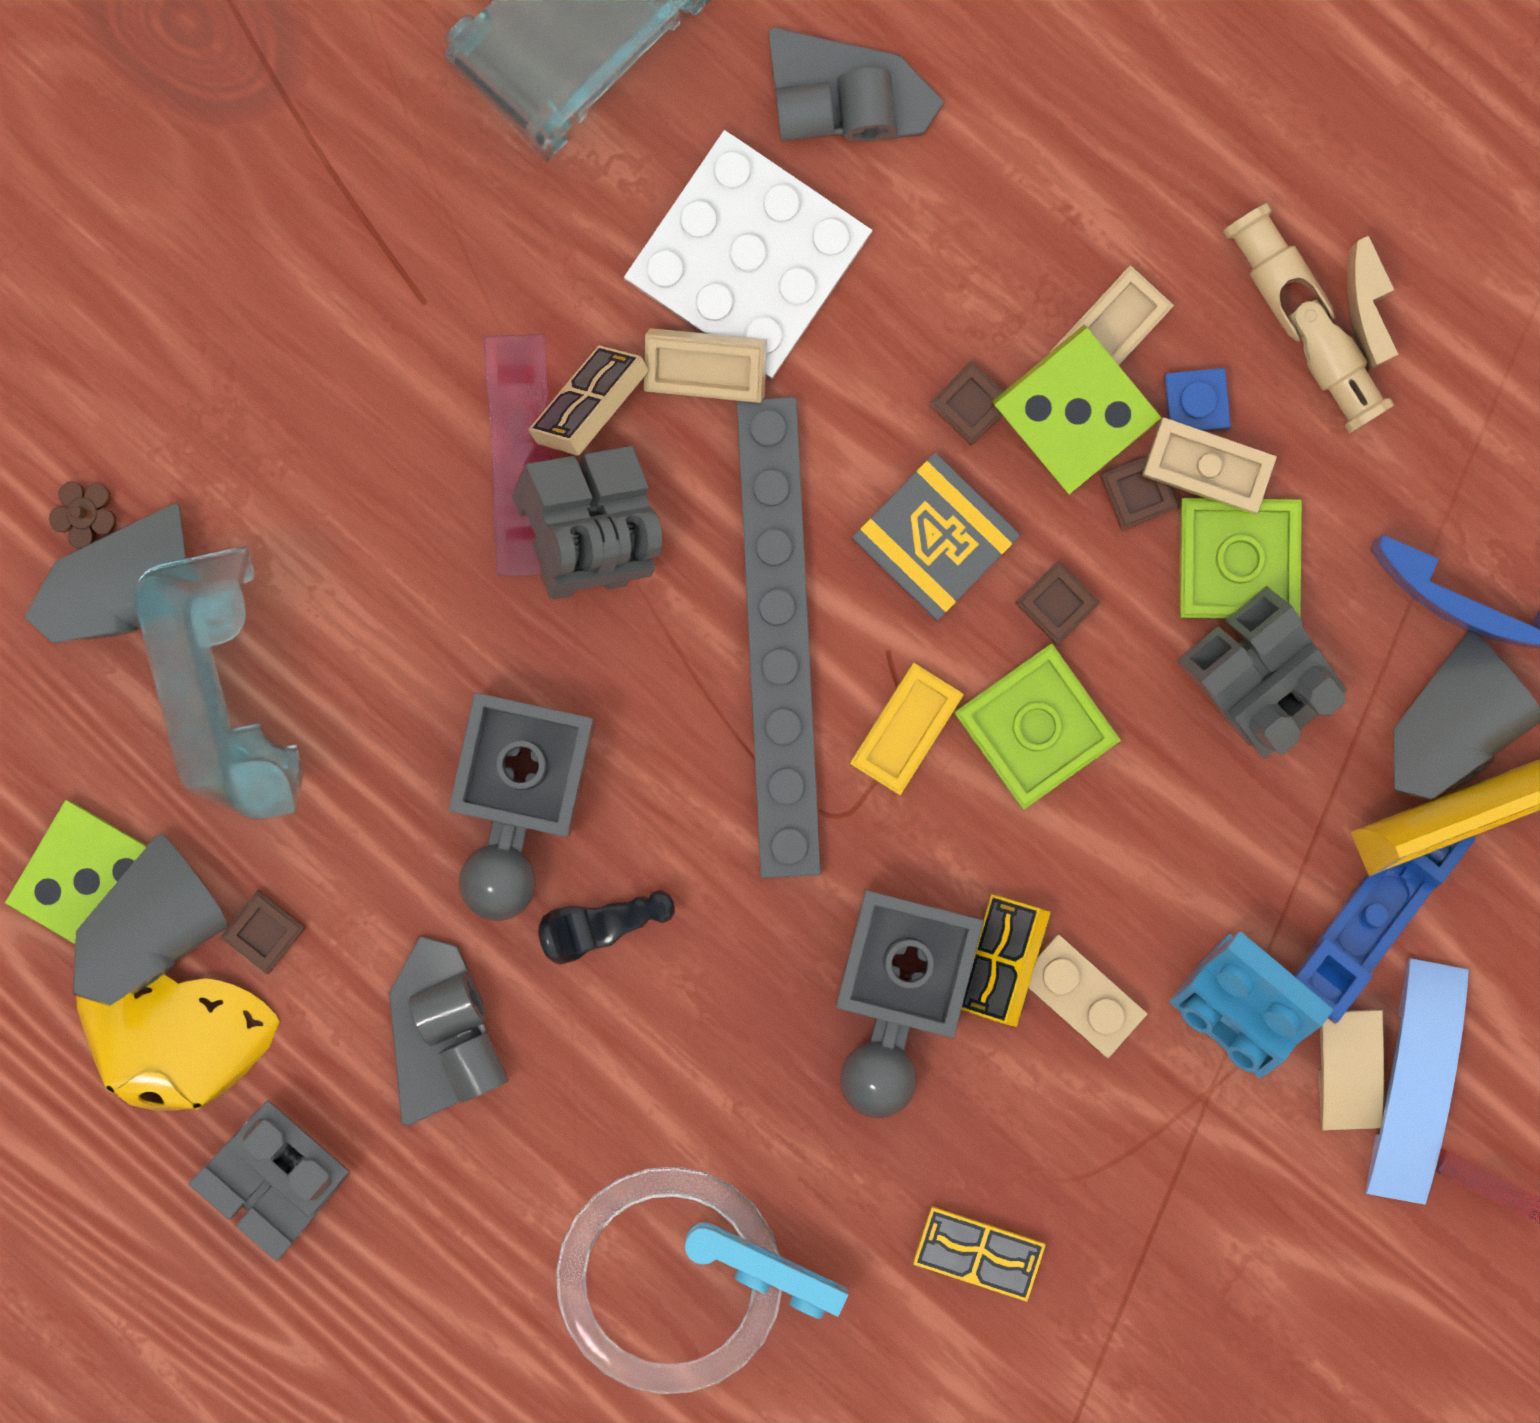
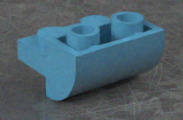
M1241 931L1234 936L1230 933L1226 935L1198 964L1169 1001L1170 1004L1181 1012L1182 1018L1191 1028L1210 1036L1227 1051L1230 1060L1236 1066L1247 1072H1252L1259 1079L1282 1064L1294 1047L1319 1029L1334 1010Z

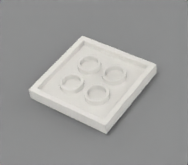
M724 130L624 276V280L701 333L767 339L766 377L772 380L872 234V229Z

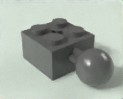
M474 692L448 810L492 820L487 846L479 848L467 858L459 876L461 897L474 914L491 921H504L519 915L530 904L535 892L536 877L530 861L522 853L527 830L533 829L565 837L571 836L596 719ZM523 748L531 749V759L539 762V768L536 774H527L525 782L521 783L516 781V770L508 768V760L510 756H520Z
M864 889L835 1002L837 1009L876 1018L870 1042L858 1046L848 1055L843 1063L840 1074L842 1093L848 1104L860 1114L872 1118L889 1117L903 1110L913 1098L917 1086V1073L912 1059L905 1052L910 1028L954 1038L984 920ZM907 946L917 947V957L925 961L923 971L914 970L910 974L909 979L900 978V968L892 964L893 956L895 954H904Z

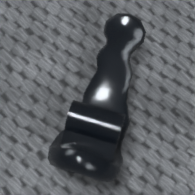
M661 889L652 892L649 898L639 896L631 902H614L600 908L568 906L554 909L543 915L538 926L540 944L546 957L555 964L562 965L576 961L591 950L612 946L624 934L644 927L649 920L660 923L672 920L675 913L674 901L669 893Z

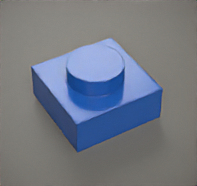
M1225 368L1167 373L1163 376L1167 419L1205 432L1228 430L1231 428Z

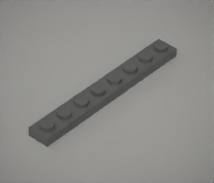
M797 397L763 399L761 403L737 401L761 878L821 875Z

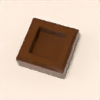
M971 361L929 403V406L972 446L1002 416V413L992 401L1003 391Z
M1148 456L1100 475L1121 531L1179 508L1169 485L1142 476Z
M1058 561L1015 604L1058 645L1100 602Z
M257 890L220 938L265 974H270L306 926L261 890Z

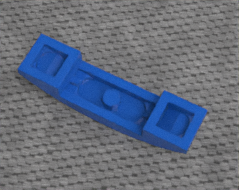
M1385 535L1375 538L1370 550L1380 565L1408 595L1444 620L1466 631L1475 632L1479 636L1511 645L1540 648V610H1538L1532 626L1430 582L1438 563V558Z
M1475 837L1467 838L1375 875L1369 876L1367 873L1348 897L1294 974L1299 981L1334 1009L1328 1017L1334 1024L1340 1021L1373 977L1370 973L1434 888L1445 881L1475 841Z

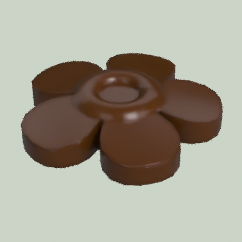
M74 481L67 482L61 486L58 496L60 501L68 506V508L56 507L51 511L49 522L53 530L64 533L69 531V543L79 549L95 541V532L101 535L112 533L116 526L117 518L112 511L102 509L111 500V493L106 486L101 483H91L85 490L80 483Z

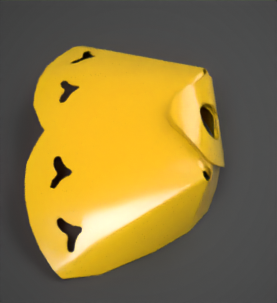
M163 975L147 986L152 989L151 993L141 995L138 999L134 998V994L129 993L111 1006L76 996L77 1011L87 1043L106 1090L118 1095L119 1098L129 1105L154 1111L198 1109L228 1092L268 1050L280 1023L276 1014L252 993L233 984L207 978L177 984L173 979ZM199 998H206L210 1002L223 1000V1004L217 1006L210 1013L205 1005L199 1002ZM243 1011H248L253 1020L263 1022V1026H255L248 1029ZM144 1092L157 1093L162 1097L164 1103L142 1099L140 1094Z

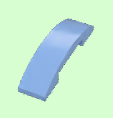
M1408 958L1397 1016L1401 1018L1380 1135H1375L1365 1189L1366 1194L1426 1205L1441 1150L1454 1088L1464 1024L1469 969Z

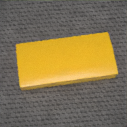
M1540 759L1352 831L1351 835L1368 875H1375L1540 811Z

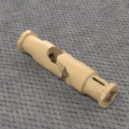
M1265 203L1235 221L1222 232L1227 239L1234 238L1253 268L1249 274L1286 333L1296 342H1299L1300 338L1303 341L1309 371L1321 390H1329L1348 420L1345 428L1350 434L1395 404L1391 398H1383L1365 369L1368 361L1355 340L1347 335L1339 326L1332 323L1335 320V316L1328 297L1296 246H1288L1270 218V214L1273 211L1268 203ZM1301 283L1309 288L1317 299L1312 302L1302 303L1293 314L1287 317L1281 307L1280 291L1284 285Z

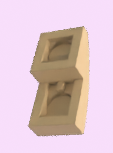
M1369 236L1358 240L1349 249L1347 263L1349 312L1358 347L1368 361L1366 365L1368 371L1399 355L1374 302L1388 296L1394 291V288Z
M1380 1009L1347 1010L1338 1023L1334 1024L1327 1018L1320 1027L1321 1070H1318L1322 1131L1381 1128L1384 1097L1383 1013Z

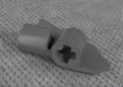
M775 27L769 31L781 142L844 135L845 139L856 142L921 136L925 134L944 105V101L900 55Z
M172 504L56 560L24 618L52 643H59L76 639H98L136 632L137 627L199 617V595L192 566L187 563L181 507L178 504Z
M1470 631L1465 635L1393 730L1394 792L1433 801L1449 788L1453 791L1471 781L1494 761L1495 754L1540 723V707L1534 697L1514 672L1477 633Z
M156 835L76 930L72 995L111 1006L129 993L133 995L158 980L176 965L175 961L227 928L226 919L214 898L189 864L164 835Z
M420 936L389 992L401 1123L405 1126H409L456 1103H462L480 1096L509 1081L484 1026V1023L487 1021L484 1003L458 945Z

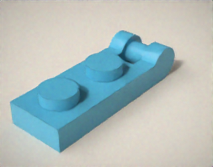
M697 1223L687 1233L685 1251L693 1262L703 1265L719 1260L738 1269L734 1278L752 1289L767 1293L770 1286H774L793 1295L789 1305L814 1318L822 1319L825 1311L838 1317L849 1295L847 1287L712 1223Z

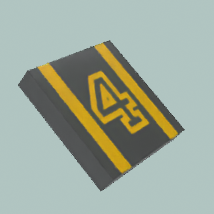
M935 452L852 537V540L937 622L1021 535Z

